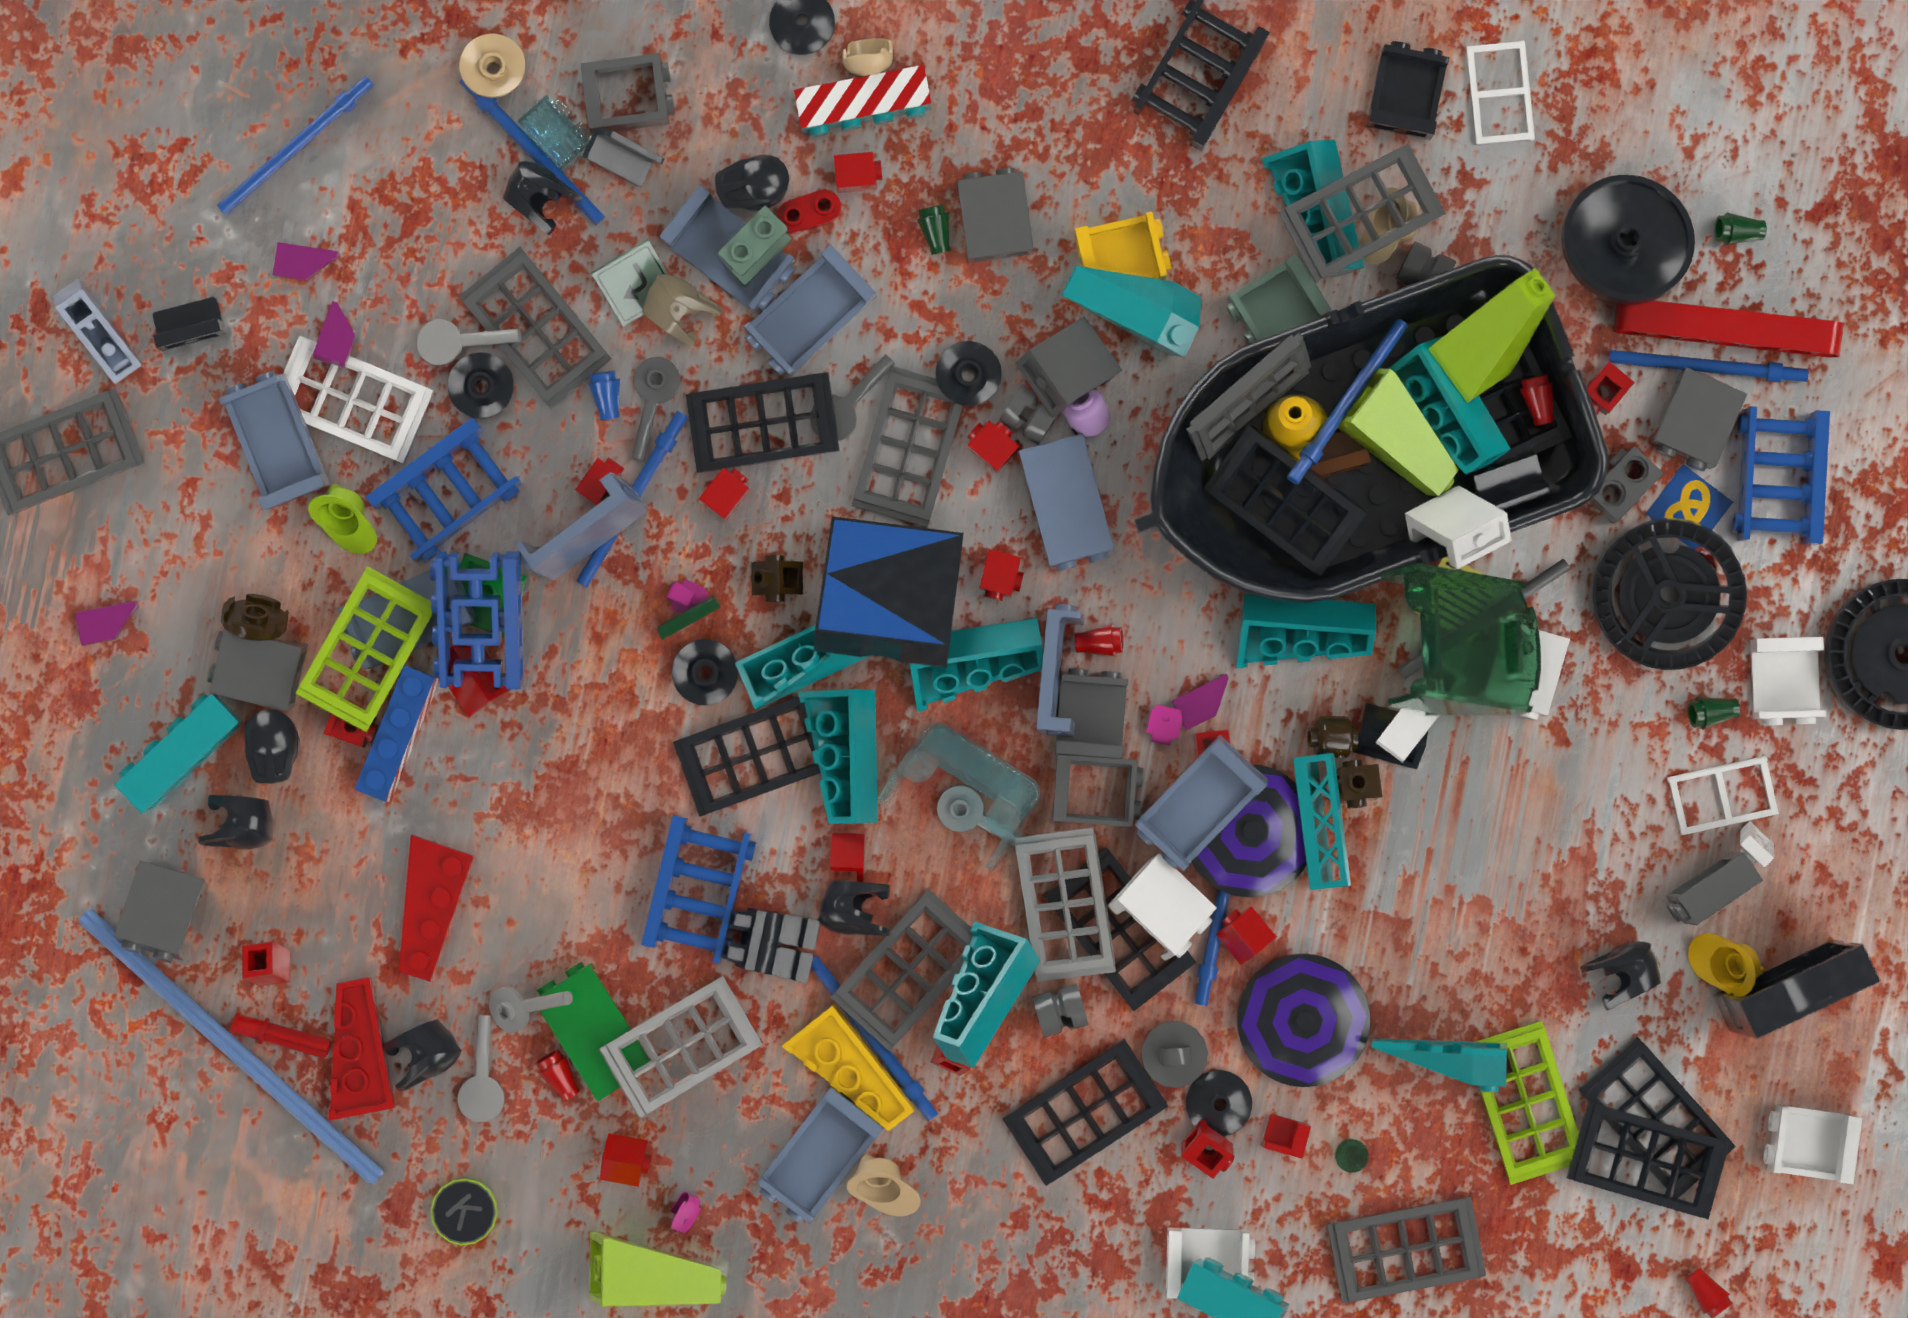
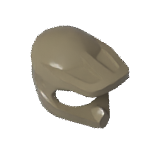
M662 274L657 275L654 283L648 289L642 313L656 325L691 348L697 339V335L693 331L685 332L680 326L679 321L681 317L686 313L698 315L699 310L720 316L723 309L698 292L685 280L676 276Z

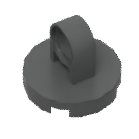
M1169 1021L1157 1025L1145 1038L1141 1052L1144 1069L1150 1077L1163 1086L1173 1088L1190 1085L1199 1078L1206 1067L1208 1056L1205 1040L1197 1029L1185 1022Z

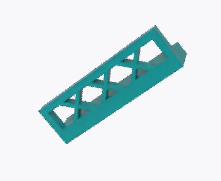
M1334 753L1293 758L1310 890L1351 886ZM1318 761H1325L1327 775L1320 784ZM1322 793L1331 802V809L1326 816L1324 814ZM1326 826L1335 833L1336 841L1330 849ZM1330 859L1339 866L1341 880L1333 881Z

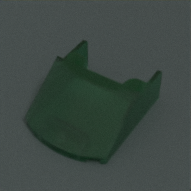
M1421 563L1381 573L1382 581L1404 584L1405 600L1413 611L1420 613L1423 678L1413 681L1410 687V694L1387 699L1388 707L1423 711L1425 716L1522 715L1531 712L1533 706H1529L1532 692L1538 690L1540 683L1541 644L1534 607H1527L1521 591L1526 589L1523 581Z

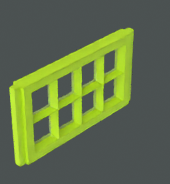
M367 566L295 694L356 728L367 732L433 614L431 601ZM368 589L390 600L380 619L358 607ZM396 604L418 616L408 634L386 623ZM354 614L376 625L366 644L344 633ZM382 629L404 641L394 660L372 648ZM339 639L362 651L352 670L329 658ZM367 655L390 666L380 685L358 673ZM325 664L348 676L337 695L315 683ZM353 680L375 691L366 710L343 698Z
M1543 1021L1475 1041L1507 1043V1055L1513 1072L1506 1074V1082L1516 1080L1522 1099L1498 1107L1493 1092L1480 1091L1510 1185L1569 1167L1579 1133ZM1537 1042L1543 1063L1519 1070L1513 1049ZM1546 1070L1552 1090L1528 1098L1522 1077ZM1554 1098L1560 1119L1537 1126L1531 1105ZM1524 1107L1531 1128L1507 1135L1501 1114ZM1563 1126L1569 1146L1545 1153L1539 1133ZM1533 1135L1539 1156L1516 1163L1510 1142Z

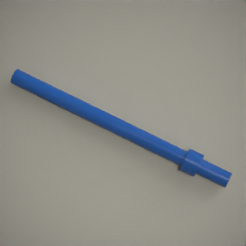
M365 75L347 92L343 90L334 98L335 102L217 204L219 209L225 215L228 214L344 111L346 113L350 112L357 105L355 102L374 86L371 80Z
M463 79L460 80L459 83L476 100L475 105L484 114L488 112L535 163L543 165L552 171L558 179L582 196L581 204L573 202L595 225H598L605 216L497 104L498 99L480 96L471 91L465 85Z
M1400 319L1395 321L1311 443L1307 442L1299 453L1300 459L1287 476L1289 481L1298 485L1310 466L1317 464L1323 455L1322 449L1407 329L1408 325Z
M1610 350L1608 362L1610 361L1615 364L1683 370L1687 367L1698 372L1766 378L1767 382L1780 383L1781 380L1807 382L1809 375L1808 369L1784 367L1782 363L1768 362L1767 365L1618 350Z
M676 411L664 433H659L654 442L656 447L632 485L640 498L667 452L671 453L678 442L675 439L688 418L679 411ZM619 533L592 553L576 580L578 583L585 587L589 586Z
M1220 890L1217 891L1216 909L1212 915L1213 921L1210 925L1203 963L1199 964L1196 976L1200 978L1194 1004L1203 1006L1208 1005L1212 981H1216L1218 968L1215 966L1221 940L1216 936V933L1224 927L1222 920L1226 917L1230 894Z
M818 955L815 956L812 960L811 969L828 992L833 995L841 985ZM845 1012L903 1088V1093L910 1102L913 1101L928 1122L939 1113L923 1094L925 1090L918 1080L913 1081L893 1053L888 1051Z

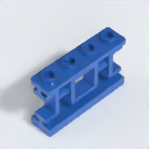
M440 551L435 561L430 563L431 581H436V593H433L431 597V610L433 614H437V626H433L432 641L433 646H438L439 658L434 659V678H439L440 688H447L448 685L461 687L464 682L463 671H494V687L506 686V689H520L524 682L520 551H507L506 554L492 553L490 556V569H460L459 552L447 554V551ZM447 566H450V580H469V595H454L451 599V608H449ZM500 567H503L504 609H501V595H483L482 580H498L500 577ZM461 606H491L492 634L462 633ZM450 631H452L453 645H471V659H456L453 664L454 673H451ZM502 632H505L506 673H503V659H485L484 645H500Z

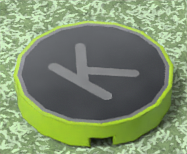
M469 1178L455 1179L444 1185L435 1195L431 1207L432 1223L438 1234L450 1243L458 1245L475 1244L487 1237L494 1228L498 1215L497 1200L491 1189L481 1181Z

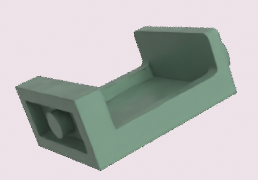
M764 206L718 252L722 264L746 287L792 241V238L786 234L788 231L787 227Z
M1297 253L1238 292L1230 294L1227 298L1230 304L1226 306L1234 322L1241 321L1247 332L1243 335L1248 344L1324 317L1332 310Z

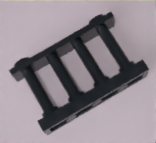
M1189 0L1181 16L1186 18L1149 83L1147 86L1142 83L1140 84L1132 101L1136 103L1133 112L1138 115L1146 104L1189 129V134L1194 136L1190 145L1202 151L1270 32L1258 26L1254 34L1249 31L1244 33L1204 10L1202 6L1205 0ZM1194 20L1240 45L1239 49L1243 53L1239 60L1236 62L1231 59L1229 62L1187 38L1186 34ZM1180 48L1223 73L1222 77L1227 80L1221 91L1217 88L1212 90L1170 66L1169 63L1177 49ZM1163 76L1206 101L1205 105L1210 107L1205 118L1203 119L1198 116L1196 119L1153 94L1152 92L1160 78Z

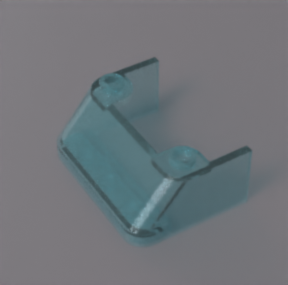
M942 723L933 724L924 731L905 754L878 797V800L889 805L905 777L913 782H924L933 775L939 766L994 801L987 812L986 821L989 829L1000 836L1002 840L985 867L995 872L1038 803L1041 795L1040 787L1033 778L948 725Z

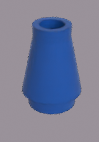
M616 371L590 374L591 383H588V386L598 409L600 420L619 418L620 378H617Z

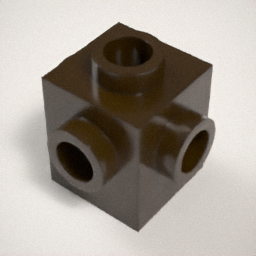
M765 555V561L751 562L752 595L765 596V602H785V596L803 595V561H785V555Z
M1351 760L1342 762V768L1336 769L1340 804L1347 803V809L1367 807V801L1378 800L1382 797L1379 764L1362 765V760ZM1352 780L1356 782L1357 788L1353 786Z

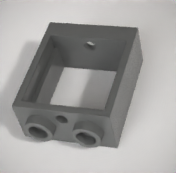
M659 53L580 63L588 127L591 134H593L595 127L621 131L670 124L669 115L675 114L672 94L666 95L665 82H671L668 62H662ZM653 66L658 111L603 118L597 74Z
M1058 754L1052 821L1133 827V820L1138 821L1141 809V801L1135 800L1136 787L1142 788L1143 768L1137 767L1138 760ZM1070 764L1127 768L1124 818L1067 814Z
M1730 852L1666 895L1670 902L1667 905V909L1677 922L1682 921L1684 924L1697 926L1762 882L1763 879L1744 852Z

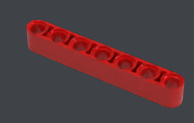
M1654 300L1635 305L1616 303L1613 331L1626 335L1837 358L1841 355L1844 323Z

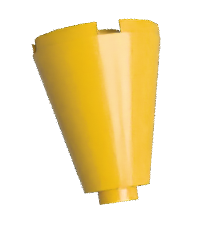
M1288 395L1278 399L1268 408L1263 419L1262 430L1264 434L1300 459V451L1307 442L1311 443L1328 417L1322 406L1312 398L1304 395Z

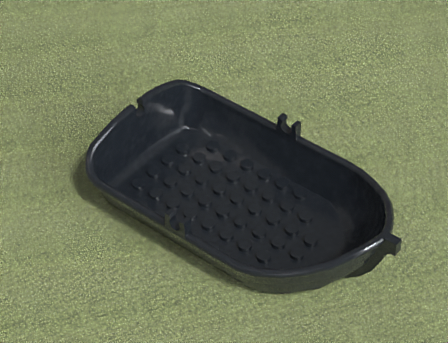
M1494 255L1480 258L1362 303L1357 301L1341 310L1330 311L1324 317L1240 347L1217 361L1188 391L1175 409L1161 438L1152 480L1150 497L1152 513L1134 520L1138 534L1158 528L1165 539L1189 561L1213 579L1242 592L1272 600L1303 603L1335 599L1448 557L1447 548L1429 537L1416 543L1411 541L1405 517L1406 512L1437 496L1426 495L1369 452L1371 462L1368 466L1324 478L1362 506L1368 514L1322 576H1319L1204 489L1248 426L1210 459L1205 458L1203 461L1197 457L1187 429L1191 426L1190 422L1246 373L1290 335L1294 337L1298 333L1304 339L1311 367L1308 369L1309 373L1282 397L1294 394L1310 397L1322 406L1327 417H1329L1397 319L1404 321L1408 327L1379 367L1380 369L1390 368L1419 344L1445 336L1513 282L1534 269L1533 266L1510 255ZM1553 301L1528 345L1542 374H1548L1549 382H1553V397L1568 425L1572 437L1537 453L1543 479L1550 485L1551 493L1504 509L1503 511L1507 512L1510 533L1577 509L1587 503L1600 491L1609 468V454L1581 371L1576 370L1572 357L1575 355ZM1521 358L1512 373L1503 379L1505 383L1528 373ZM1496 383L1480 395L1499 387V384ZM1522 384L1509 390L1518 409L1527 406L1520 391L1523 388ZM1503 393L1483 402L1494 421L1512 413ZM1267 410L1251 423L1252 426L1262 432L1263 419ZM1531 413L1521 416L1530 435L1553 425L1552 422L1535 425ZM1516 420L1498 427L1509 446L1525 439ZM1337 428L1334 433L1341 432V430ZM1258 445L1244 465L1259 477H1262L1275 457ZM1281 463L1267 483L1285 495L1293 484L1287 478L1291 469ZM1457 466L1459 470L1453 477L1454 483L1449 490L1460 486L1477 496L1471 473L1465 474ZM1240 470L1226 490L1241 502H1244L1257 482ZM1303 483L1291 501L1308 513L1322 493L1311 484ZM1263 488L1249 508L1267 520L1280 500ZM1328 498L1314 518L1332 530L1345 510ZM1286 506L1273 523V526L1290 538L1304 518ZM1310 523L1296 543L1313 555L1327 535Z

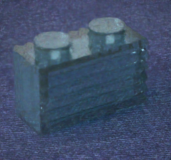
M545 95L527 113L519 118L518 123L565 174L582 159L592 134L580 121L574 125L569 120L567 115L570 113V110L558 97L552 101L548 95Z

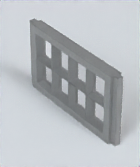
M1094 827L1016 837L1015 848L1030 943L1040 959V963L1035 969L1037 982L1116 972ZM1085 847L1088 868L1063 872L1060 851ZM1054 852L1057 873L1033 876L1030 855ZM1089 876L1092 897L1068 900L1065 879ZM1058 880L1061 901L1037 904L1034 883ZM1094 905L1097 926L1072 929L1069 908ZM1063 909L1066 930L1042 933L1039 912ZM1098 933L1101 955L1077 957L1074 936ZM1067 938L1070 959L1046 961L1043 941Z
M722 976L598 1050L638 1119L763 1044ZM713 996L724 1018L706 1027L695 1005ZM688 1010L701 1032L682 1042L670 1020ZM729 1023L741 1045L723 1055L710 1033ZM664 1024L676 1046L657 1056L646 1034ZM705 1038L716 1059L698 1069L686 1048ZM639 1039L652 1061L633 1071L621 1049ZM680 1052L692 1074L674 1084L662 1062ZM656 1067L667 1089L649 1099L637 1077Z

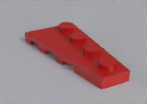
M411 835L399 972L432 982L475 858L474 855Z
M371 977L336 983L335 1033L332 1050L333 1067L328 1121L393 1109L396 1106Z

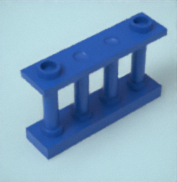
M1756 406L1744 409V414L1739 415L1738 433L1743 434L1739 511L1734 513L1732 523L1733 533H1737V541L1750 539V531L1752 530L1799 533V537H1803V545L1816 546L1823 544L1830 411L1816 410L1810 413V418H1806L1805 421L1757 418ZM1756 432L1804 434V437L1808 438V451H1804L1803 454L1755 451ZM1754 464L1802 467L1803 471H1807L1806 484H1802L1801 487L1753 484ZM1752 497L1800 500L1801 504H1805L1804 517H1801L1800 520L1751 517Z
M473 417L366 496L374 508L378 510L381 507L385 510L389 509L418 548L409 555L415 562L423 560L424 563L428 562L440 552L438 547L499 501L502 500L504 503H507L520 493L518 487L523 482L517 476H514L509 481L506 479L480 444L481 438L478 435L484 430ZM462 447L464 450L470 451L497 487L496 491L482 501L452 462L454 460L452 454ZM435 467L438 470H443L471 508L457 520H454L426 482L428 479L426 474ZM408 487L418 492L444 527L441 532L430 540L426 538L399 502L401 499L399 494Z
M673 815L641 945L655 948L658 942L668 940L715 952L713 963L719 964L722 960L721 955L725 942H732L733 940L727 938L730 913L734 910L745 861H752L756 842L751 841L752 834L744 832L742 842L691 830L692 826L686 825L688 818ZM688 843L738 854L734 874L684 862V858L679 857L681 845L687 846ZM680 875L731 887L726 906L677 895L676 891L671 890L673 877L679 878ZM672 907L723 919L718 939L668 927V923L663 922L665 910H672Z

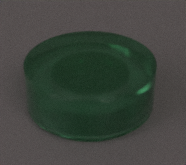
M1348 1138L1337 1145L1334 1157L1337 1165L1342 1170L1354 1173L1366 1166L1369 1154L1366 1146L1361 1141Z

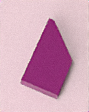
M278 242L272 275L308 281L329 263L337 260L340 253L333 250Z
M332 301L313 352V359L345 368L355 342V333L338 303Z
M132 601L75 613L81 645L85 646L116 640L132 613L138 608V602Z
M1227 674L1171 701L1175 709L1181 710L1182 724L1186 731L1217 715L1229 679Z

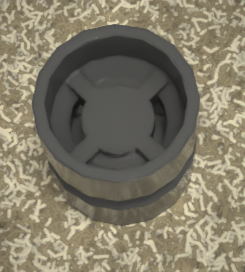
M1414 241L1397 274L1396 280L1405 285H1410L1453 269L1456 261L1440 254L1432 257L1431 248Z
M1022 384L999 420L1014 430L1018 428L1023 429V436L1039 445L1059 414L1052 417L1042 401L1038 400L1037 394ZM1026 407L1034 410L1029 420L1022 416Z
M1077 983L1059 988L1056 995L1048 991L1032 996L1044 1038L1062 1033L1063 1027L1066 1026L1073 1030L1089 1025Z

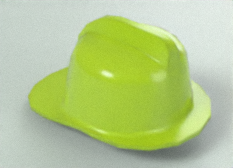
M333 484L324 495L314 497L309 502L308 512L310 517L341 548L351 553L365 554L371 552L376 547V531L364 516L365 506L362 498L350 489L341 488L338 484Z

